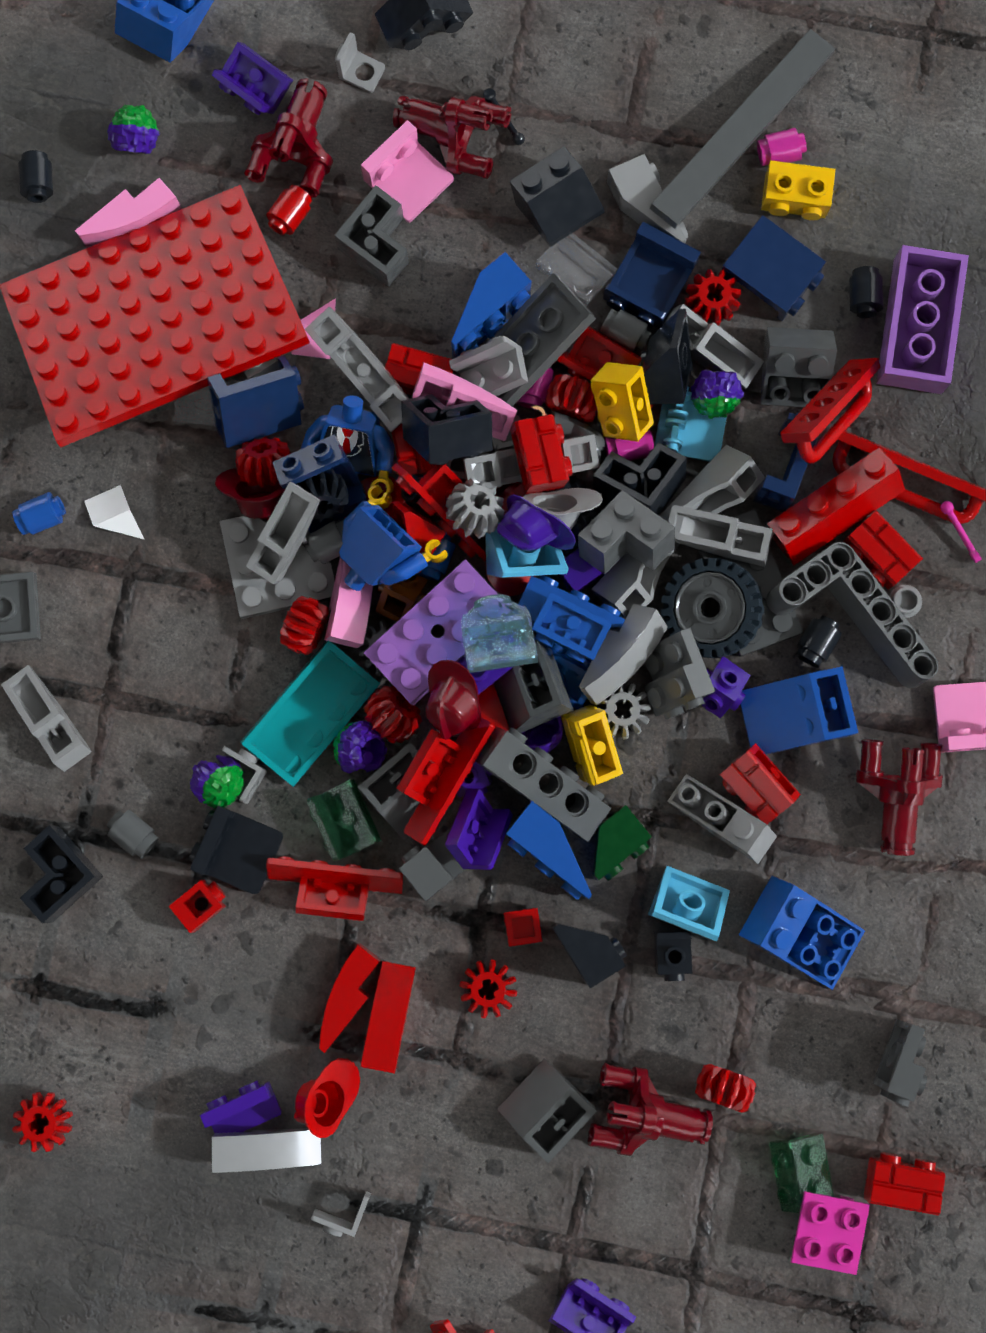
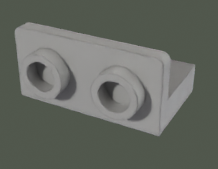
M506 336L494 337L488 343L476 349L464 351L460 356L449 361L450 368L460 373L461 378L495 396L528 383L522 347Z

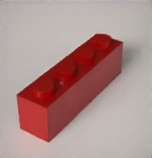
M879 447L768 522V527L773 530L775 543L793 566L904 492L905 487L899 468Z

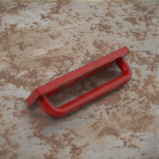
M879 358L849 360L780 432L783 443H797L799 454L806 463L813 464L819 461L869 405L872 397L871 378L881 368ZM859 392L857 399L850 405V407L839 417V419L812 447L811 442L819 436V434L830 424V422Z
M845 431L838 439L839 442L832 458L833 467L838 474L851 467L846 463V456L851 445L868 453H872L880 447L893 463L971 495L968 505L963 511L953 510L960 524L973 520L983 502L986 501V489L848 431ZM907 489L894 498L951 522L948 515L941 511V504Z

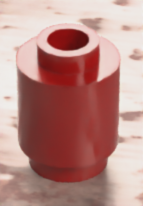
M291 185L289 189H284L266 213L269 227L279 235H284L285 233L292 235L311 209V196L297 185Z

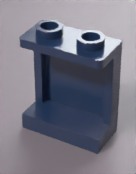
M762 215L725 262L722 270L725 271V280L735 277L737 282L779 312L777 318L783 321L788 314L793 317L796 315L805 302L801 297L807 289L813 292L823 280L825 275L821 271L826 261Z
M642 222L636 232L635 240L611 283L607 284L603 299L614 310L619 312L622 309L648 323L649 328L653 326L660 328L693 272L701 252Z
M285 355L278 357L279 370L227 386L221 374L207 377L215 427L226 448L302 425L300 411L304 410V403L297 388L298 385H301V377L295 365L291 366Z
M796 412V414L789 413L788 417L786 418V420L784 421L779 430V436H781L780 432L795 418V416L799 412ZM817 438L811 442L812 447L815 445ZM795 443L783 479L780 480L767 475L757 489L753 502L785 512L794 501L808 464L801 458L797 443Z
M335 434L273 461L282 489H286L289 482L297 484L331 468L336 474H341L347 486L349 503L344 506V513L334 514L333 520L339 521L347 517L363 500L368 501L364 486ZM326 518L319 523L317 519H314L308 531L312 533L333 520Z

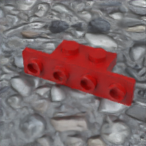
M588 327L578 337L570 353L565 351L553 364H556L558 361L568 367L567 372L573 377L577 376L582 380L587 378L591 381L607 362L639 366L641 357L593 328Z
M395 463L392 469L399 476L395 482L407 494L411 495L415 492L420 497L416 503L430 517L435 513L441 519L437 525L452 538L456 534L461 539L457 545L470 558L477 555L483 561H486L484 550L470 536L465 538V532L462 528L453 530L455 521L446 519V512L448 511L446 507L447 498L452 494V490L459 483L464 484L446 464L434 465L417 482L407 471Z
M481 718L477 728L461 732L456 742L451 739H442L441 734L431 728L396 788L420 802L404 829L405 834L422 845L428 843L446 810L452 804L463 781L470 773L477 757L489 741L490 735L495 728L494 724Z
M286 856L267 859L266 867L269 879L300 883L296 902L297 914L364 921L369 891L402 894L403 873L396 872L390 868L374 870L365 869L356 864H347L345 866L330 865L321 860L311 862L295 861L293 858Z

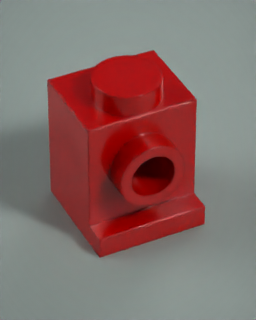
M200 880L170 904L169 908L188 932L194 933L226 907L222 902L226 895L216 882L212 881L208 884L206 880ZM201 897L208 901V907L204 911L197 907V901Z

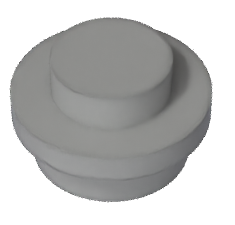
M900 585L889 594V597L905 618L913 617L922 607L921 594L913 586Z

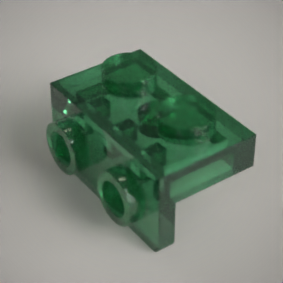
M354 779L307 799L310 817L317 824L323 837L324 848L331 855L334 862L354 855L382 841Z
M813 1133L788 1141L775 1140L770 1142L771 1162L774 1167L778 1189L777 1196L782 1211L800 1213L804 1191L834 1197L823 1134Z

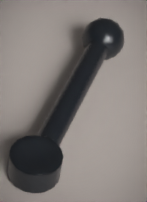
M492 88L484 90L483 98L485 101L499 105L496 100L495 90ZM510 121L507 128L513 136L512 141L515 145H522L525 137L522 133L517 132Z

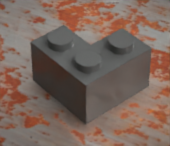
M375 185L334 235L338 250L387 287L392 285L409 264L407 249L390 237L404 219L402 204Z
M622 490L578 534L579 557L604 575L626 553L653 571L675 549V526Z
M445 825L440 827L431 836L430 840L432 843L428 847L425 846L421 850L419 846H415L401 858L405 864L399 868L400 871L425 901L432 898L466 870L460 866L445 846L447 835L451 831V828L448 829Z

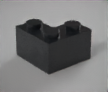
M388 0L375 13V16L389 48L413 50L422 43V39L431 31L457 32L464 26V22L473 14L468 0Z
M431 394L401 401L403 439L429 464L443 465L452 459L461 457L474 458L479 456L480 453L493 450L492 412L478 400L446 407Z
M657 443L641 466H638L611 451L593 475V488L602 495L603 502L609 504L623 490L659 515L686 479L687 457Z
M49 825L23 848L46 875L24 893L20 899L42 924L53 923L104 876L59 826Z

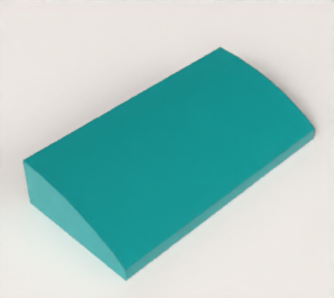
M325 641L240 743L294 787L380 683L330 641Z

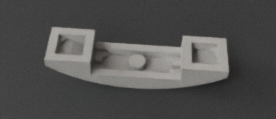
M328 307L305 328V331L321 350L334 360L371 404L370 408L386 427L393 432L402 424L401 401L407 400L409 397L366 344L331 307Z
M595 434L564 439V444H561L563 456H569L571 460L572 473L600 467ZM514 448L480 454L474 458H463L466 480L468 481L472 478L477 485L485 480V486L491 489L522 481Z

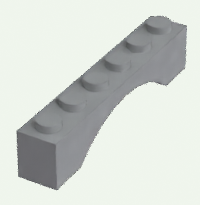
M725 445L667 507L660 517L668 522L672 504L718 514L729 507L744 502L765 477L751 456ZM675 542V549L653 571L626 553L592 588V591L603 604L621 612L619 616L626 620L633 604L646 607L653 600L655 587L661 571L680 543Z

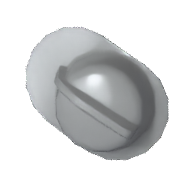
M571 488L548 493H530L523 496L524 499L534 506L563 521L570 530L577 523L581 512L592 510L603 501L602 495L599 492L587 488Z

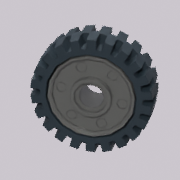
M698 559L693 563L684 565L683 569L677 571L672 576L673 579L665 587V595H662L661 603H663V609H661V617H664V621L668 626L669 636L690 628L700 654L704 658H722L744 649L757 635L756 632L761 627L762 614H764L762 603L764 599L756 580L740 565L725 559ZM716 599L719 602L720 611L715 617L711 618L706 614L705 607L708 601Z

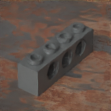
M496 727L475 762L529 802L533 801L573 834L588 842L611 810L608 805L602 802L605 796L590 785L586 788L577 783L579 776L565 766H562L559 770L552 765L553 757L543 749L536 747L535 750H532L524 744L527 738L516 729L510 727L506 731ZM522 754L524 763L520 769L514 771L513 761L516 756ZM549 774L550 781L548 786L540 789L539 781L541 777ZM571 793H574V804L571 807L566 808V798Z

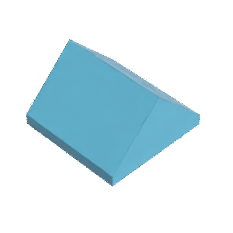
M497 528L491 534H485L487 575L505 578L568 573L569 569L561 549L546 544L537 550L524 551L513 546L499 535Z
M666 866L648 915L702 937L717 941L730 890Z

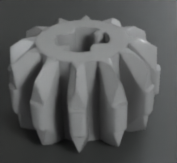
M472 478L466 481L465 484L459 483L452 490V494L446 500V507L448 508L446 519L455 521L453 530L462 528L465 532V538L473 532L478 539L486 533L491 534L494 532L498 522L500 523L504 517L505 512L501 508L504 498L495 496L497 487L488 489L485 486V480L477 485Z
M630 684L627 693L623 692L622 685L616 691V694L613 693L608 697L609 700L605 699L598 704L605 708L603 710H605L608 723L612 726L611 734L613 738L617 730L621 729L622 739H628V727L631 728L633 733L639 735L642 731L636 721L646 725L650 721L647 716L640 714V712L650 711L651 705L639 704L646 697L645 692L639 693L636 697L632 695L636 688L635 684ZM617 703H621V706L626 703L630 707V710L627 712L629 718L623 719V715L618 718L614 714L617 710Z

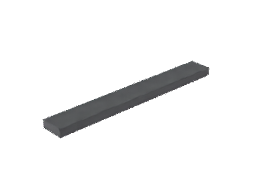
M810 29L652 202L650 210L676 229L826 63L836 48Z

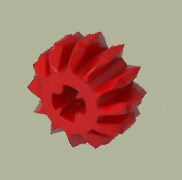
M708 269L705 277L696 274L693 279L694 284L687 286L686 292L690 296L686 298L685 305L694 307L692 311L697 315L701 314L703 316L702 319L706 322L711 318L719 326L721 317L730 321L733 317L732 311H738L740 302L736 299L740 298L741 289L733 288L736 283L735 277L728 280L724 279V270H721L718 276H714L713 271ZM708 294H711V297H713V294H716L719 297L718 302H716L715 298L713 301H710L707 298Z
M568 374L555 375L547 389L545 399L547 407L552 411L574 417L582 422H593L598 414L594 394L591 390V384L586 380L579 379L577 376L572 377Z
M267 436L263 439H254L252 442L242 443V448L236 451L235 458L237 472L240 475L241 481L247 482L252 487L260 485L263 488L269 484L275 486L278 478L273 461L291 454L288 444L281 442L276 437L268 439Z
M300 596L292 603L290 610L287 611V616L283 621V627L280 630V643L298 654L309 655L317 648L318 642L322 639L323 632L326 630L325 627L329 620V608L311 597Z
M384 685L371 695V698L364 706V711L367 714L365 718L372 724V730H376L381 738L386 737L391 743H403L405 740H408L415 734V731L422 722V718L419 715L420 709L415 705L412 706L394 686L388 687Z
M495 959L490 960L489 970L487 971L484 970V965L479 960L476 962L479 971L478 975L470 968L465 970V974L473 979V982L460 981V987L471 989V992L461 995V1001H467L472 998L475 1000L468 1008V1011L471 1013L477 1009L478 1005L483 1006L481 1018L487 1017L488 1007H492L495 1017L501 1016L498 1007L499 1003L506 1009L512 1007L510 1001L505 999L504 996H517V990L505 987L515 983L516 978L515 976H510L503 980L502 976L509 969L507 965H503L498 973L494 972L496 966ZM486 979H490L491 984L495 981L498 985V988L494 990V996L491 998H486V993L482 996L479 992V989L483 987V981Z
M712 1064L704 1065L701 1073L698 1075L695 1093L699 1098L741 1113L748 1111L750 1104L753 1103L756 1087L753 1079Z
M40 1092L32 1094V1101L24 1099L20 1102L23 1111H16L13 1114V1118L20 1121L21 1124L13 1127L12 1131L14 1133L23 1132L24 1136L19 1140L21 1145L31 1140L30 1148L32 1152L38 1151L41 1145L45 1152L53 1150L54 1143L61 1145L66 1141L63 1133L72 1131L73 1127L64 1122V1120L72 1117L73 1112L66 1111L63 1113L61 1108L66 1105L67 1101L61 1099L54 1104L55 1093L53 1092L47 1093L44 1098ZM47 1117L49 1124L45 1127L44 1125L39 1127L37 1119Z

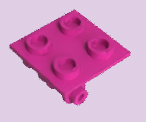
M804 1191L790 1262L857 1275L870 1204L857 1202L853 1198L846 1196L837 1198Z

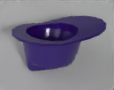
M515 494L508 496L506 501L508 511L497 526L499 535L513 546L524 551L537 550L546 544L562 550L573 548L576 543L575 536L563 521L534 506L521 496Z

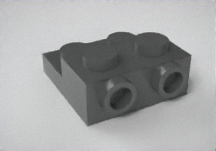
M690 628L679 631L660 641L645 662L653 681L644 685L656 717L664 714L665 719L668 720L685 713L683 707L687 711L705 704L703 697L715 692Z
M896 1019L873 1084L882 1088L880 1095L908 1107L910 1101H915L916 1095L920 1096L923 1093L927 1083V1076L924 1075L926 1068L913 1063L915 1056L920 1057L924 1050L926 1038L923 1037L925 1029Z

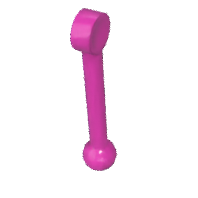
M950 501L943 502L941 504V511L950 518L969 551L972 560L975 563L979 562L982 559L953 512V503Z

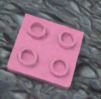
M408 120L361 164L363 180L372 189L376 185L402 204L403 218L408 223L412 222L454 181L453 175L418 142L417 128Z
M986 682L934 686L935 717L938 744H942L941 753L986 750Z

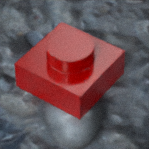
M537 907L504 912L509 947L543 942Z

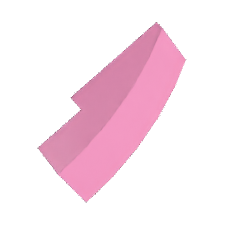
M158 178L135 198L125 189L77 228L75 232L84 245L89 247L144 227L182 208L176 196Z
M423 363L412 398L432 394L446 407L478 400L492 412V437L506 441L517 409L461 377Z
M340 558L329 605L331 612L324 640L358 648L364 643L373 586L366 583L360 591L350 588L344 579L351 567Z

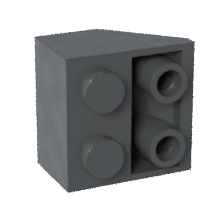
M767 327L763 351L761 404L805 407L832 379L837 354L834 332L829 330Z
M539 641L524 647L527 650V656L493 683L509 728L512 727L520 733L574 711L551 648Z
M411 743L407 744L358 786L361 792L403 840L409 837L404 833V829L420 803L396 789L418 752Z
M545 1058L497 1108L516 1132L547 1163L556 1156L597 1112L595 1107Z

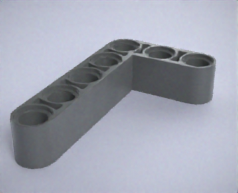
M837 542L829 546L784 578L767 595L766 599L769 609L774 614L785 616L827 587L903 686L916 688L933 678L938 672V661L853 548L844 542ZM832 558L838 562L839 566L833 563ZM807 574L813 577L815 583L809 580ZM852 584L858 588L859 593L853 589ZM783 591L790 596L791 601L784 597ZM873 611L877 613L879 620L873 615ZM893 638L898 641L900 647L895 644ZM914 665L918 667L920 674L915 670Z

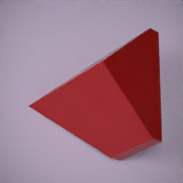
M398 500L391 502L394 520L422 546L419 551L421 554L425 552L426 544L430 540L436 539L441 542L446 532L421 510Z

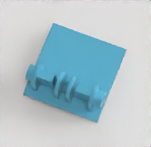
M688 387L684 404H662L654 447L657 443H660L687 458L710 462L721 450L726 418L714 417L709 419L708 416L701 415L693 405L691 400L692 393L688 392Z

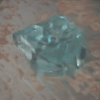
M488 595L476 600L474 607L466 615L463 614L461 621L462 638L467 669L470 673L538 663L531 615L525 605L521 607L517 603L512 602L507 595Z

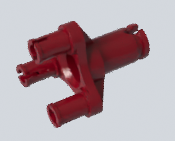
M304 78L297 81L287 111L279 115L275 128L268 133L257 135L254 138L251 146L253 153L244 174L248 176L249 180L262 183L265 180L271 160L275 159L278 161L281 158V162L292 160L301 163L307 168L299 187L305 190L311 198H315L320 193L319 190L324 176L330 172L333 164L332 157L325 152L317 140L318 133L315 128L328 93L326 88L318 81H314L312 90L306 92L309 80Z
M473 95L466 102L464 99L451 97L444 105L415 98L409 99L407 96H400L398 98V105L404 106V109L394 108L393 125L396 129H399L408 120L417 128V134L436 138L437 143L440 145L447 171L460 175L464 172L483 177L484 179L490 177L493 159L467 153L466 148L474 127L487 131L490 125L486 123L507 128L512 115L510 113L512 111L511 107L488 103L484 98Z
M863 739L861 740L860 769L856 770V782L877 797L879 801L884 802L881 831L883 845L880 846V851L891 855H914L915 848H913V843L916 842L918 805H923L925 797L937 788L942 787L943 775L939 774L942 744L920 743V748L910 749L909 747H903L901 775L884 774L881 771L884 741Z
M604 1063L600 1071V1085L628 1090L630 1101L629 1105L614 1101L610 1102L608 1110L622 1115L607 1113V1123L622 1127L616 1129L592 1123L588 1131V1146L613 1149L617 1151V1154L631 1156L634 1150L647 1140L655 1141L658 1137L691 1143L695 1140L701 1145H705V1142L709 1141L713 1126V1116L710 1110L703 1109V1111H700L697 1107L664 1101V1097L658 1095L646 1068L634 1066L632 1069Z

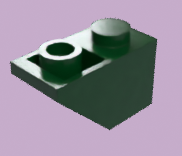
M626 805L597 828L593 876L597 881L603 877L607 881L611 880L624 869L620 865L623 860L630 855L635 860L649 848L646 842L652 836Z

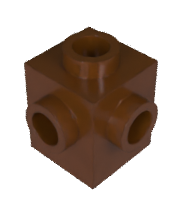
M415 574L407 580L390 586L380 584L377 593L381 594L375 612L398 622L427 595L424 593L428 579Z

